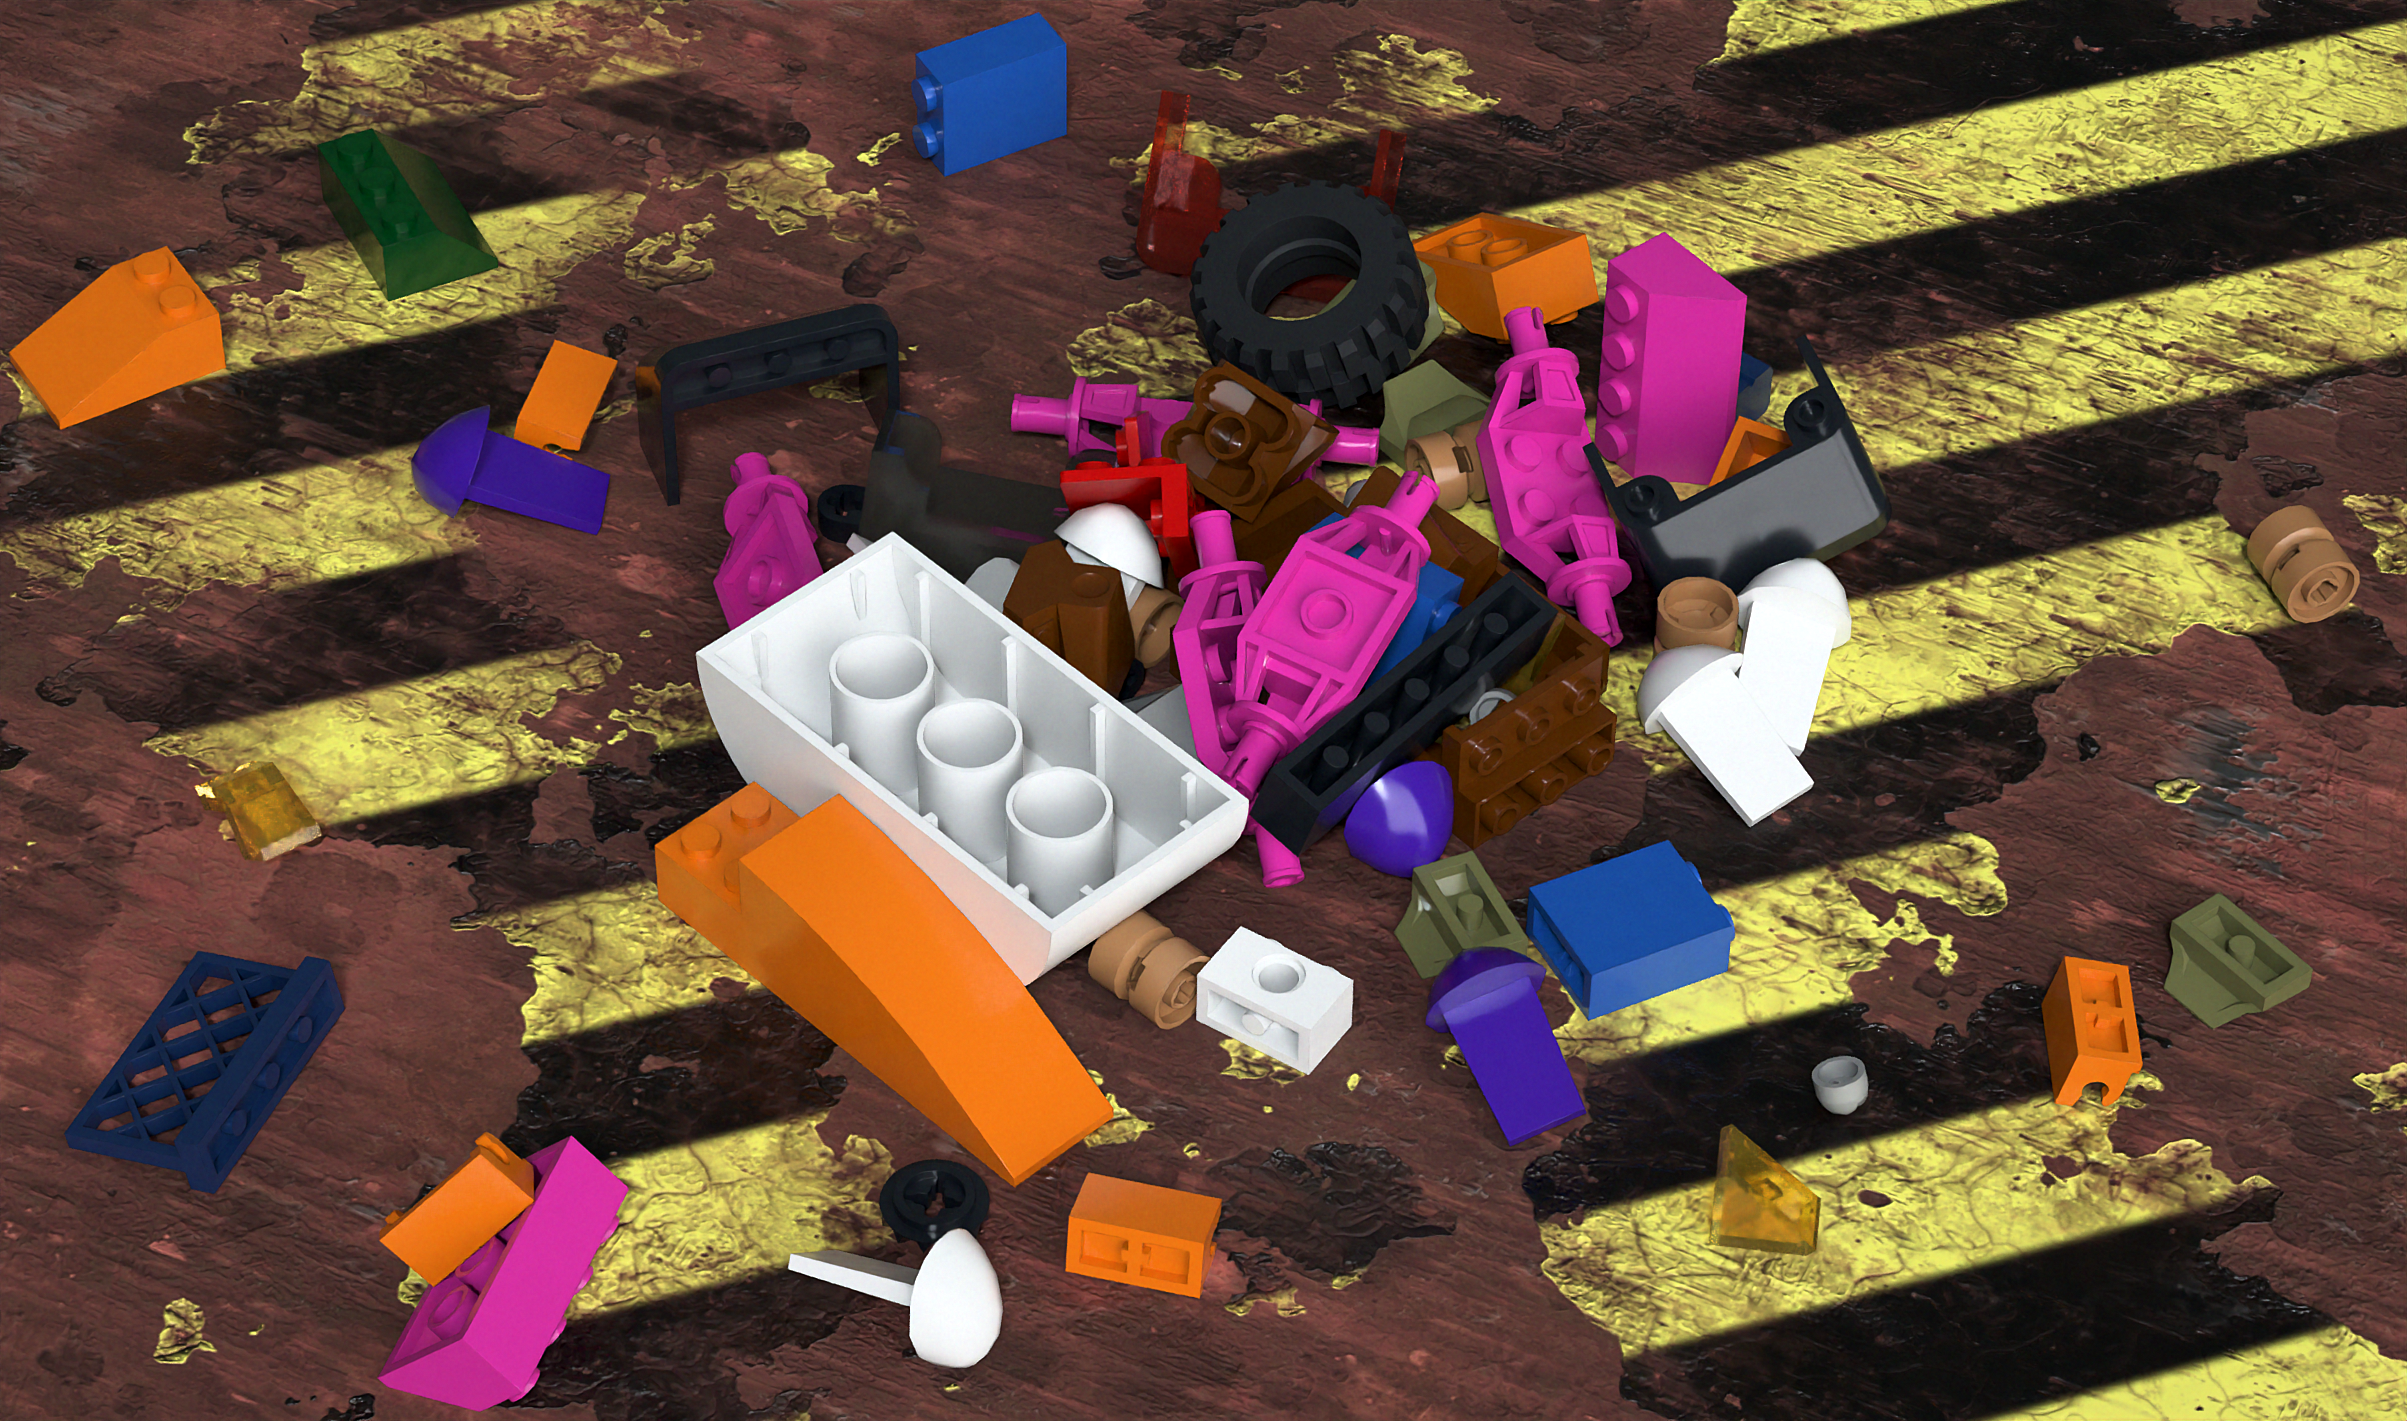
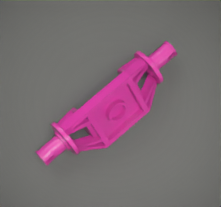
M1530 306L1520 307L1512 310L1504 317V325L1508 331L1514 357L1500 365L1494 374L1496 389L1476 436L1478 452L1501 547L1545 582L1548 599L1558 605L1576 606L1579 622L1609 644L1611 648L1623 639V633L1619 628L1612 597L1627 588L1632 581L1630 565L1623 559H1619L1614 519L1610 517L1604 490L1582 448L1592 441L1584 418L1586 412L1584 400L1575 379L1580 373L1578 358L1569 350L1549 347L1543 323V313L1540 308L1535 307L1531 311ZM1536 398V401L1518 409L1520 399ZM1555 552L1577 554L1579 560L1565 565Z
M1078 376L1073 393L1069 395L1068 399L1015 393L1011 414V431L1064 435L1065 441L1068 442L1070 461H1102L1110 463L1115 468L1119 467L1116 448L1089 434V420L1122 430V426H1125V417L1136 411L1148 410L1154 457H1161V441L1164 433L1171 425L1184 420L1194 402L1140 397L1138 385L1089 384L1088 376ZM1312 398L1309 406L1298 404L1326 421L1325 418H1322L1321 399ZM1332 425L1340 431L1333 445L1291 485L1308 477L1314 481L1316 468L1321 467L1322 461L1369 465V467L1376 468L1380 428L1373 427V429ZM1205 496V503L1215 502L1212 499Z
M758 452L744 453L734 460L737 466L731 465L730 475L737 488L728 496L723 508L724 525L732 539L715 576L713 585L730 631L824 574L813 546L818 535L807 517L808 498L805 491L797 481L787 476L771 474L767 458Z
M1406 471L1385 508L1375 505H1360L1352 510L1348 518L1300 535L1237 636L1235 702L1229 708L1226 719L1230 728L1241 740L1217 776L1235 790L1240 785L1242 787L1240 793L1249 801L1254 798L1258 786L1274 760L1280 762L1356 699L1415 603L1418 593L1420 568L1425 566L1431 554L1428 541L1417 528L1433 502L1440 495V489L1437 484L1426 475H1423L1416 487L1414 483L1418 478V472ZM1357 543L1366 549L1358 559L1344 554ZM1262 686L1270 694L1266 705L1258 703Z
M1226 510L1203 512L1195 515L1189 521L1190 527L1193 529L1201 569L1186 575L1178 583L1180 596L1186 602L1172 633L1196 754L1202 763L1215 775L1224 768L1241 740L1230 728L1226 719L1229 708L1235 702L1237 636L1262 598L1261 587L1268 580L1263 564L1254 561H1238L1230 524L1231 516ZM1240 603H1241V608H1242V614H1243V615H1239V614H1240ZM1274 760L1270 769L1274 767L1279 761ZM1269 769L1258 786L1254 798L1249 801L1248 816L1241 835H1255L1263 872V885L1266 888H1282L1304 880V871L1301 869L1299 856L1297 857L1249 815L1263 786V782L1270 771ZM1239 785L1237 791L1240 793L1242 787Z

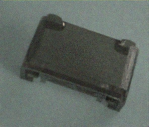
M887 408L872 450L858 530L859 536L874 543L893 531L963 585L979 566L995 557L1008 558L1021 565L1028 547L1059 539L1066 549L1069 542L1053 532L1071 517L1061 487L1060 489L940 466L943 446L942 435L938 427L929 418L922 415ZM1104 449L1082 450L1075 453L1068 460L1064 471L1075 470L1077 464L1088 461H1102L1110 463L1113 468L1119 467L1117 453Z

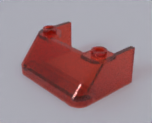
M1162 90L1137 230L1136 246L1141 259L1151 268L1190 276L1194 261L1197 257L1202 258L1199 248L1211 231L1218 233L1221 230L1219 221L1232 209L1219 207L1222 180L1217 167L1204 157L1182 153L1192 95ZM1381 129L1371 186L1355 187L1363 189L1366 198L1369 194L1379 197L1390 206L1393 214L1407 133ZM1335 274L1310 276L1290 284L1280 293L1331 301L1352 278Z

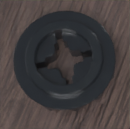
M922 1160L904 1166L886 1181L880 1193L879 1206L882 1226L890 1227L893 1230L898 1244L910 1240L915 1241L923 1253L931 1244H935L947 1232L957 1228L967 1230L976 1239L980 1224L983 1221L989 1220L990 1197L984 1181L972 1169L949 1160ZM941 1193L944 1208L940 1209L937 1216L927 1217L925 1209H929L932 1201H936L937 1194Z

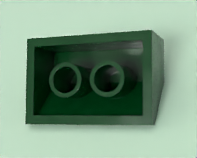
M372 128L358 133L346 134L341 138L317 145L323 200L388 302L498 268V258L430 156Z

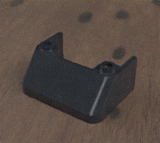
M876 304L839 305L658 347L647 353L640 360L635 371L639 440L667 505L680 504L674 412L859 369L860 395L889 453L900 452L901 420L898 333L888 312Z
M1806 334L1795 339V343L1815 387L1797 396L1785 411L1783 419L1784 428L1793 445L1680 502L1672 485L1664 478L1655 475L1640 476L1616 487L1594 442L1582 447L1657 597H1659L1662 589L1668 584L1685 577H1706L1720 581L1737 596L1755 576L1767 568L1796 558H1816L1823 563L1878 535L1889 523L1892 506L1885 488L1837 391Z

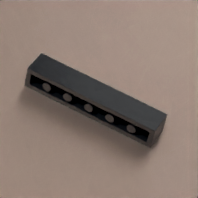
M1509 571L1272 767L1249 815L1297 857L1300 856L1351 813L1357 800L1370 785L1396 767L1410 763L1441 737L1444 729L1452 724L1455 725L1466 716L1484 693L1493 688H1499L1537 655L1559 611L1515 573Z

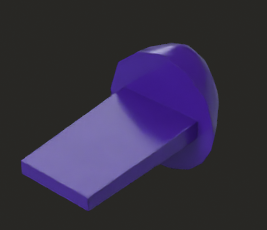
M490 405L466 410L450 417L425 436L411 460V475L416 491L428 504L453 519L464 498L594 535L598 534L601 527L610 474L488 430Z
M1413 761L1396 767L1375 781L1357 800L1351 813L1345 817L1347 820L1343 834L1351 856L1382 873L1398 877H1412L1413 868L1438 861L1452 835L1454 799L1451 776L1444 766L1434 761Z
M1479 946L1461 950L1447 961L1434 979L1428 995L1425 1025L1438 1033H1451L1509 1146L1516 1145L1586 1114L1584 1104L1536 993L1540 989L1547 972L1544 966L1522 953L1504 947Z

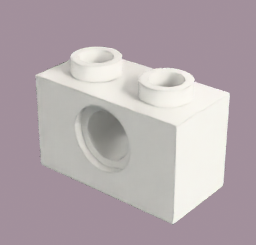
M1240 926L1197 974L1196 1020L1309 1075L1352 1026L1354 980L1341 975L1332 967L1321 965L1285 948L1276 940L1265 938Z

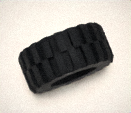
M1310 180V186L1298 187L1294 181L1278 185L1279 191L1264 196L1261 191L1247 198L1248 206L1239 212L1234 208L1230 210L1219 221L1221 230L1218 233L1211 231L1199 248L1202 258L1197 257L1191 270L1190 280L1193 286L1189 292L1191 309L1214 366H1217L1221 358L1295 403L1309 406L1312 398L1321 399L1322 414L1325 413V407L1339 404L1342 410L1356 405V397L1368 391L1372 396L1383 389L1382 385L1387 381L1386 377L1391 373L1398 376L1412 360L1408 349L1416 351L1426 332L1423 323L1429 317L1427 286L1406 226L1399 216L1392 214L1390 206L1379 197L1369 194L1366 198L1363 189L1342 183L1339 189L1333 188L1331 181ZM1335 274L1357 280L1352 290L1340 303L1315 317L1287 321L1262 315L1267 305L1280 291L1301 279L1315 275Z

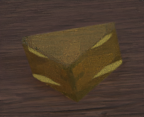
M1730 1124L1722 1128L1709 1245L1802 1256L1815 1252L1817 1250L1821 1198L1734 1125Z

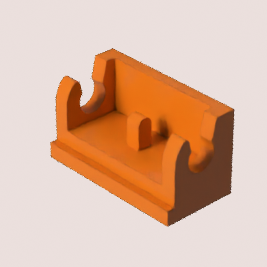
M555 340L517 418L513 439L572 460V458L565 454L552 452L546 444H556L563 449L580 450L590 423L610 381L616 373L618 360Z
M2064 956L2041 1004L2054 1103L2073 1106L2082 1096V1089L2085 1085L2091 1082H2102L2106 1084L2101 1088L2102 1105L2109 1106L2119 1099L2131 1074H2139L2143 1066L2129 969L2126 965Z
M484 1132L475 1140L478 1146L470 1152L469 1159L405 1214L395 1209L385 1218L388 1224L379 1231V1241L433 1287L535 1201L533 1166L526 1159L519 1158L498 1138L488 1132Z
M1088 1172L1069 1215L1065 1271L1200 1299L1203 1284L1217 1247V1242H1213L1212 1237L1221 1215L1222 1199Z

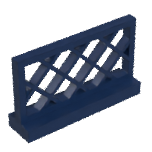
M198 951L65 1131L64 1135L69 1148L185 1172L192 1190L215 1194L345 1010L330 961L306 956L297 970ZM208 976L233 982L231 985L197 998L195 996V993ZM274 989L281 990L273 1002L253 1009L250 998ZM240 1002L242 1003L245 1010L244 1013L208 1026L205 1015ZM197 1019L200 1026L199 1030L163 1043L162 1039L169 1029ZM252 1031L241 1047L220 1055L216 1044ZM209 1048L213 1058L175 1072L171 1061ZM164 1065L167 1072L166 1076L129 1089L128 1085L137 1074ZM219 1077L207 1094L189 1101L186 1100L183 1090ZM176 1094L179 1101L178 1105L141 1118L138 1107ZM130 1111L134 1120L110 1131L97 1130L102 1121ZM185 1124L174 1140L175 1146L150 1141L149 1139L153 1135Z

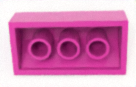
M1665 232L1608 261L1594 444L1607 460L1616 463L1633 478L1655 475L1664 478L1668 482L1709 485L1735 426L1747 295Z
M572 1135L524 1158L533 1166L535 1201L435 1287L428 1284L378 1379L389 1388L478 1412L509 1399L511 1402H515L525 1396L539 1378L540 1370L537 1368V1365L546 1347L559 1337L566 1326L567 1318L564 1316V1313L571 1299L587 1284L593 1274L594 1269L590 1263L599 1246L616 1230L620 1221L616 1213L629 1188Z

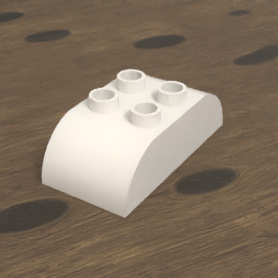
M893 531L696 652L698 674L710 715L727 752L746 783L749 785L755 781L801 818L832 797L840 794L892 840L938 886L975 926L1024 986L1030 984L1223 854L1240 838L1246 824L1249 799Z

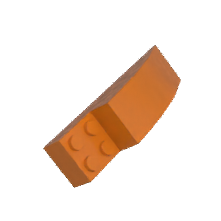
M753 781L654 845L658 900L1011 1186L1016 1187L1114 1117V1108L1015 973L938 886L892 840L840 794L832 797L801 818Z

